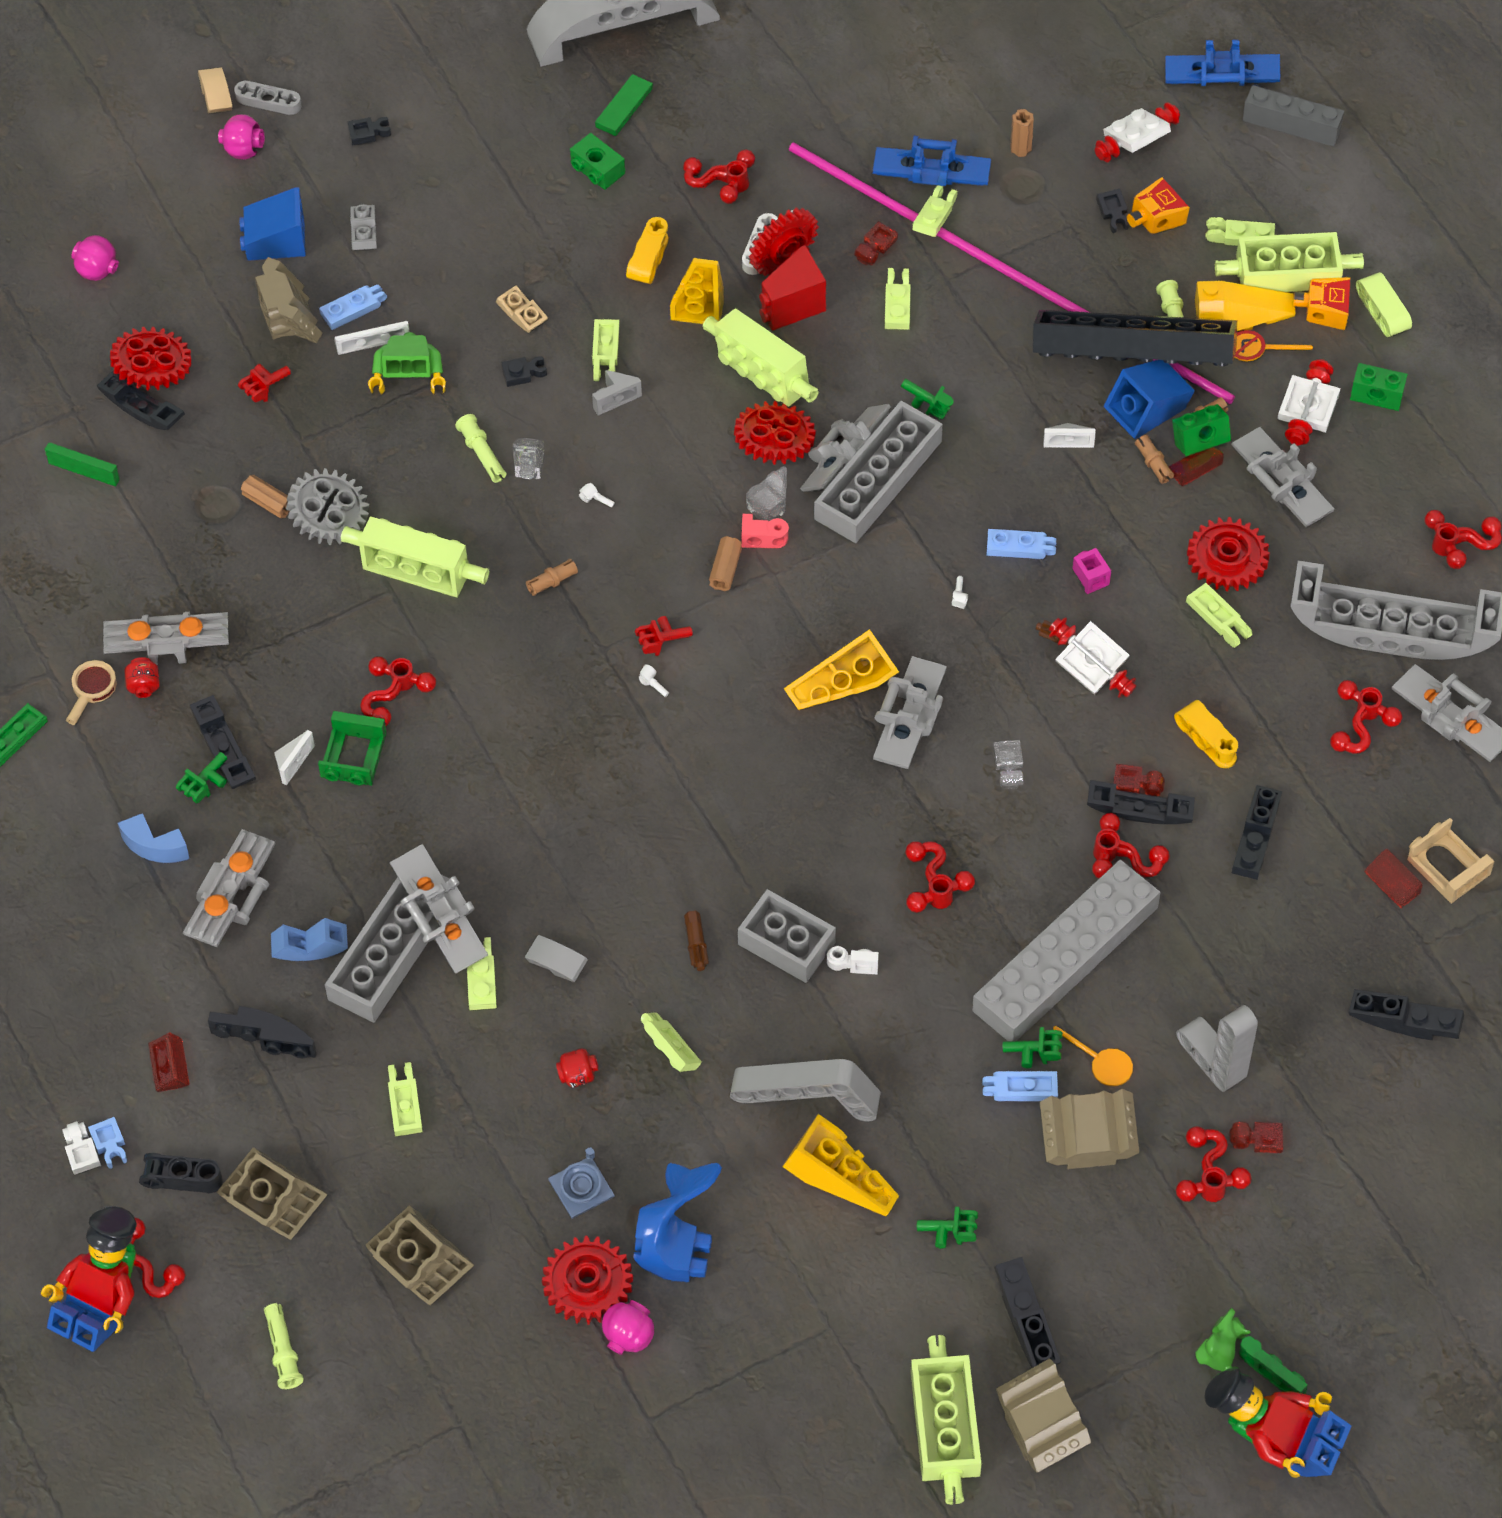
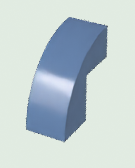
M143 813L118 823L121 837L126 845L142 858L161 863H173L190 859L186 843L179 829L153 838Z
M327 918L322 919L307 931L283 924L271 933L272 957L282 960H317L336 955L348 948L347 925Z

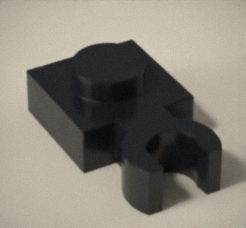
M371 117L347 121L352 146L374 142L377 135L381 137L391 136V128H383L384 126H389L388 117H381L376 122H372Z
M1120 188L1097 194L1096 201L1103 219H1111L1110 230L1112 233L1117 231L1116 223L1123 224L1124 229L1128 230L1129 223L1127 217L1123 215L1127 213L1128 209Z
M541 356L535 357L531 362H527L526 357L501 362L507 387L531 382V376L539 378L547 376L546 367L538 368V366L544 365V357Z

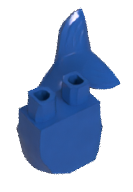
M669 1163L667 1165L665 1176L671 1196L667 1199L648 1204L639 1210L635 1236V1251L637 1252H634V1260L641 1268L671 1281L689 1282L690 1277H706L707 1259L696 1258L694 1254L695 1251L710 1253L712 1235L697 1232V1226L682 1221L674 1213L685 1202L698 1196L715 1182L722 1169L718 1163L707 1164L692 1170L678 1164Z

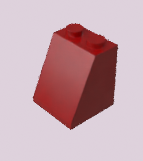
M806 246L800 247L762 282V293L759 294L762 304L760 316L764 323L769 324L772 331L826 311V280Z

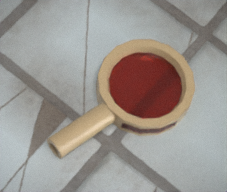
M98 660L87 661L79 665L74 671L71 680L78 700L66 721L71 725H75L88 702H101L114 693L117 686L116 675L109 664Z

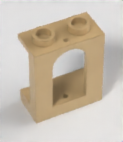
M1449 818L1443 823L1438 822L1423 838L1417 837L1409 846L1410 851L1407 860L1452 904L1491 875L1494 860L1487 854L1480 859L1451 830L1453 820ZM1433 846L1445 847L1467 869L1449 882L1429 863L1426 852Z

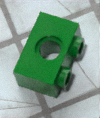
M589 133L570 148L571 165L578 172L581 171L593 184H598L604 190L625 175V159L592 133Z
M1358 363L1350 400L1399 411L1408 374Z
M1218 404L1207 406L1202 410L1187 413L1172 420L1175 445L1185 456L1231 441L1229 415Z

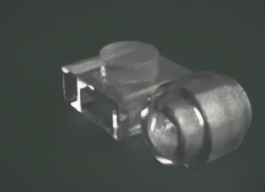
M1020 740L993 742L996 770L1005 769V771H1000L1001 787L1016 789L1018 786L1023 785L1022 770H1017V768L1023 767Z

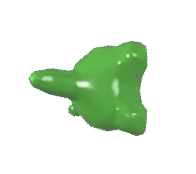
M1230 1308L1223 1317H1220L1212 1328L1213 1334L1196 1350V1359L1199 1364L1208 1365L1212 1369L1219 1371L1232 1368L1236 1340H1242V1338H1245V1335L1251 1333L1245 1329L1238 1317H1234L1235 1310L1233 1308Z

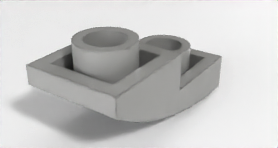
M362 204L350 207L352 250L377 249L375 205Z
M540 935L537 936L525 956L529 963L549 969L554 975L572 982L576 981L588 961L585 956Z

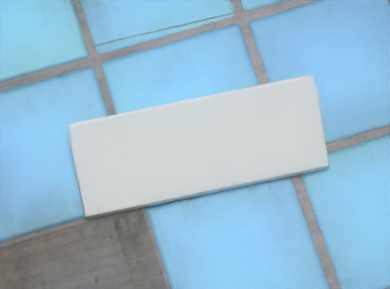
M408 321L337 336L334 341L338 355L385 345L391 336L404 335L409 332Z

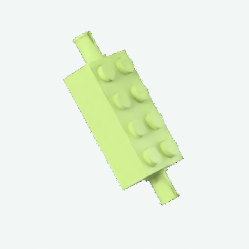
M1337 232L1239 237L1236 254L1237 260H1216L1215 275H1237L1240 277V284L1275 291H1308L1310 280L1342 278L1343 269H1363L1364 258L1363 253L1341 255Z
M736 308L720 321L713 316L705 319L703 329L715 336L718 357L723 364L731 366L740 376L747 377L759 389H764L776 401H781L788 407L800 397L806 399L807 402H812L816 399L818 389L809 384L806 358L803 354Z
M370 516L363 531L345 526L341 534V542H347L360 547L364 570L458 598L466 579L486 584L489 577L488 568L469 564L466 545L459 541L447 540L433 533L417 531L410 526L397 525L383 518L377 519Z
M934 1335L927 1339L930 1358L911 1360V1382L922 1481L944 1480L945 1502L953 1505V1493H955L956 1504L964 1501L961 1478L980 1477V1447L969 1355L947 1357L946 1337L938 1335L937 1347Z

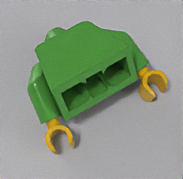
M407 332L404 335H393L389 338L388 343L374 354L372 368L374 377L368 382L372 394L373 388L376 385H379L380 394L384 393L385 386L381 379L382 375L383 377H431L433 375L431 392L435 393V385H441L443 393L445 392L446 381L441 377V374H443L441 354L432 344H427L426 336L415 335L413 332Z

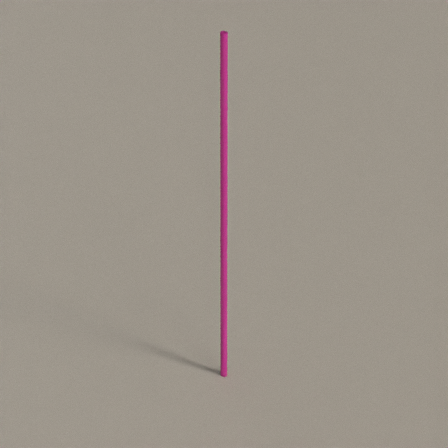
M793 142L790 145V152L912 222L917 218L918 213L798 144ZM941 227L937 233L938 237L1063 309L1074 312H1089ZM1179 363L1170 364L1183 378L1218 398L1222 397L1229 404L1234 401L1235 395Z

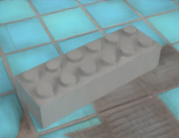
M900 401L814 502V520L857 543L942 442L943 424Z
M441 875L445 883L450 880L449 878ZM398 877L325 983L327 999L373 1023H375L427 945V943H424L422 939L424 936L406 906H402L400 902L408 894ZM424 899L416 901L432 930H436L439 925Z

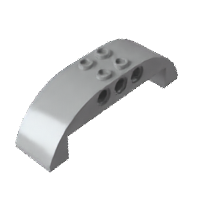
M547 0L529 22L527 34L540 67L563 61L562 42L687 9L691 10L697 26L718 21L720 16L713 0Z
M1298 561L1291 608L1298 619L1310 630L1335 643L1361 650L1411 658L1444 660L1471 656L1482 652L1496 644L1501 638L1502 592L1480 589L1476 606L1325 583L1321 582L1324 564Z

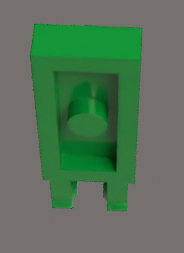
M1252 1336L1242 1338L1239 1355L1244 1359V1362L1282 1392L1306 1394L1308 1384H1306L1305 1379L1299 1373L1291 1372L1283 1366V1363L1277 1356L1262 1350L1261 1342L1255 1340Z

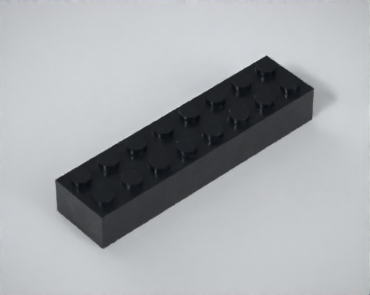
M1039 310L1033 324V353H1039L1040 356L1044 357L1064 354V357L1076 358L1079 355H1084L1090 359L1113 357L1114 360L1125 361L1128 358H1138L1141 362H1152L1155 359L1163 360L1164 363L1169 364L1178 363V361H1188L1191 365H1201L1203 362H1209L1215 366H1227L1228 364H1233L1236 352L1238 320Z

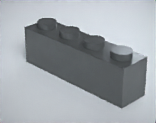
M1254 84L1245 102L1243 121L1335 146L1341 131L1344 110L1272 91L1259 84Z

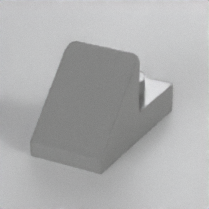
M606 370L605 379L607 387L601 388L592 394L593 409L599 416L641 397V380L638 377Z

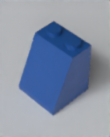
M299 187L244 207V217L239 218L240 230L244 232V236H240L241 251H246L247 261L267 259L268 257L275 259L306 256L304 213Z
M1155 360L1122 369L1103 407L1134 439H1137L1185 410L1195 390L1169 363H1164L1163 360Z

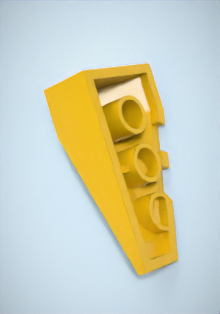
M693 258L671 300V320L703 324L707 317L713 316L720 321L724 305V287L719 262Z
M1226 281L1197 282L1195 293L1196 317L1238 320L1237 331L1243 329L1252 330L1253 326L1262 323L1272 324L1294 317L1296 314L1292 293Z
M869 629L785 687L784 690L797 709L802 710L877 688L898 674L899 671Z
M818 1114L791 1152L783 1167L809 1185L887 1216L899 1195L878 1171L871 1170L862 1160L865 1156L859 1150L855 1151L848 1144L845 1133Z

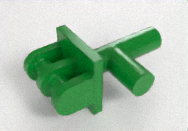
M906 378L900 386L915 395L911 403L913 408L919 409L924 401L930 404L925 413L926 415L931 414L938 419H943L953 404V398L943 392L944 386H941L936 396Z
M220 752L198 776L189 769H186L185 775L177 783L176 789L184 791V795L188 798L192 797L193 802L196 804L201 802L205 796L209 797L211 795L206 782L208 779L220 788L226 785L227 779L216 771L228 758Z
M1040 1027L1039 1040L1003 1041V1052H1022L1021 1066L1023 1068L1032 1067L1033 1052L1039 1051L1043 1064H1047V1061H1058L1061 1059L1059 1050L1062 1048V1043L1059 1039L1062 1038V1032L1059 1030H1045L1044 1027Z
M955 1207L954 1220H917V1231H936L935 1247L940 1249L946 1248L948 1231H953L958 1245H962V1242H973L976 1240L974 1230L977 1229L975 1219H978V1212L974 1210H960V1207Z

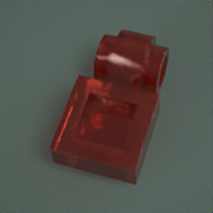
M878 221L864 236L865 245L861 243L854 255L859 262L872 266L879 256L876 250L884 254L898 239V233Z
M1116 764L1113 784H1116V790L1139 793L1140 787H1143L1146 795L1158 797L1164 791L1165 779L1163 774L1158 771H1149L1147 774L1142 775V767Z
M1235 1122L1229 1130L1230 1142L1236 1149H1246L1250 1143H1254V1152L1282 1153L1283 1151L1282 1123L1255 1122L1252 1131L1248 1123Z

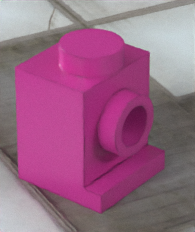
M1097 548L1080 552L1074 557L1073 570L1085 587L1086 594L1110 585L1111 569Z

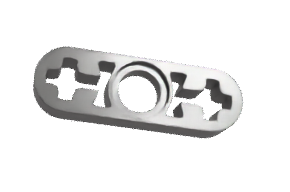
M241 81L234 88L236 100L242 105L287 115L298 113L302 107L300 95L292 90L251 81ZM265 95L274 96L270 101L262 100V97Z

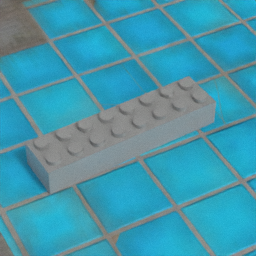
M1119 860L973 996L972 1011L1007 1041H1017L1158 909L1160 891L1122 860Z

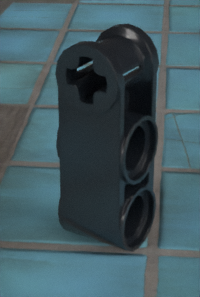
M147 1153L144 1155L145 1168L143 1175L139 1178V1183L142 1186L151 1189L163 1188L204 1193L217 1192L223 1184L219 1165L212 1159L169 1156L159 1153ZM180 1171H187L185 1175L176 1176ZM207 1174H215L212 1178H203Z

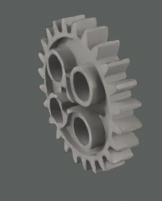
M324 468L323 474H319L314 469L312 476L306 472L303 479L298 477L295 485L292 484L286 500L288 501L286 510L290 511L288 519H295L293 527L301 526V535L306 532L310 533L308 540L316 536L318 537L319 544H321L323 539H327L329 545L332 544L333 539L342 544L341 534L345 526L359 531L364 528L369 515L367 512L369 504L365 503L367 495L361 494L362 486L354 487L355 479L349 482L346 481V473L338 477L337 470H334L332 475H329L326 468ZM337 491L338 493L334 497L333 503L329 506L322 522L319 523L318 520L323 509L326 508L333 492Z

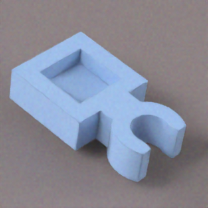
M115 1117L88 1127L98 1154L105 1153L104 1158L108 1168H113L111 1160L115 1156L121 1157L123 1163H127L125 1151L120 1147L125 1145L124 1139Z

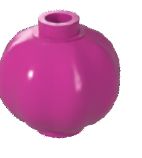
M240 114L230 118L225 124L224 129L219 130L218 140L219 143L223 144L225 151L230 156L245 160L257 154V151H253L252 148L263 147L265 134L264 130L260 129L259 124L252 117Z
M99 235L89 236L84 241L77 242L72 251L74 267L85 279L101 280L109 273L114 274L118 268L119 261L116 260L114 246L109 240Z
M633 1300L629 1304L620 1302L612 1305L606 1311L602 1320V1330L609 1341L607 1347L620 1355L624 1351L638 1352L645 1349L650 1344L654 1335V1324L652 1319L648 1317L650 1311Z

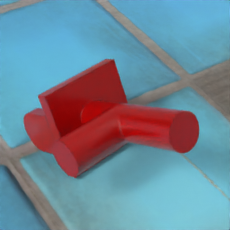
M258 364L254 369L250 370L249 376L240 380L238 387L241 390L245 389V394L252 396L251 399L254 402L261 400L266 402L268 401L269 386L289 376L291 371L287 366H284L270 373L261 364Z
M662 616L657 620L662 632L659 631L655 620H651L649 625L640 626L635 629L636 636L640 637L638 641L640 645H643V653H654L655 656H659L663 642L691 637L693 634L690 626L672 629L666 616Z

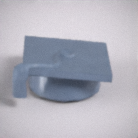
M591 1147L585 1150L586 1159L571 1164L565 1170L548 1178L571 1219L615 1197L593 1160L595 1158V1151Z

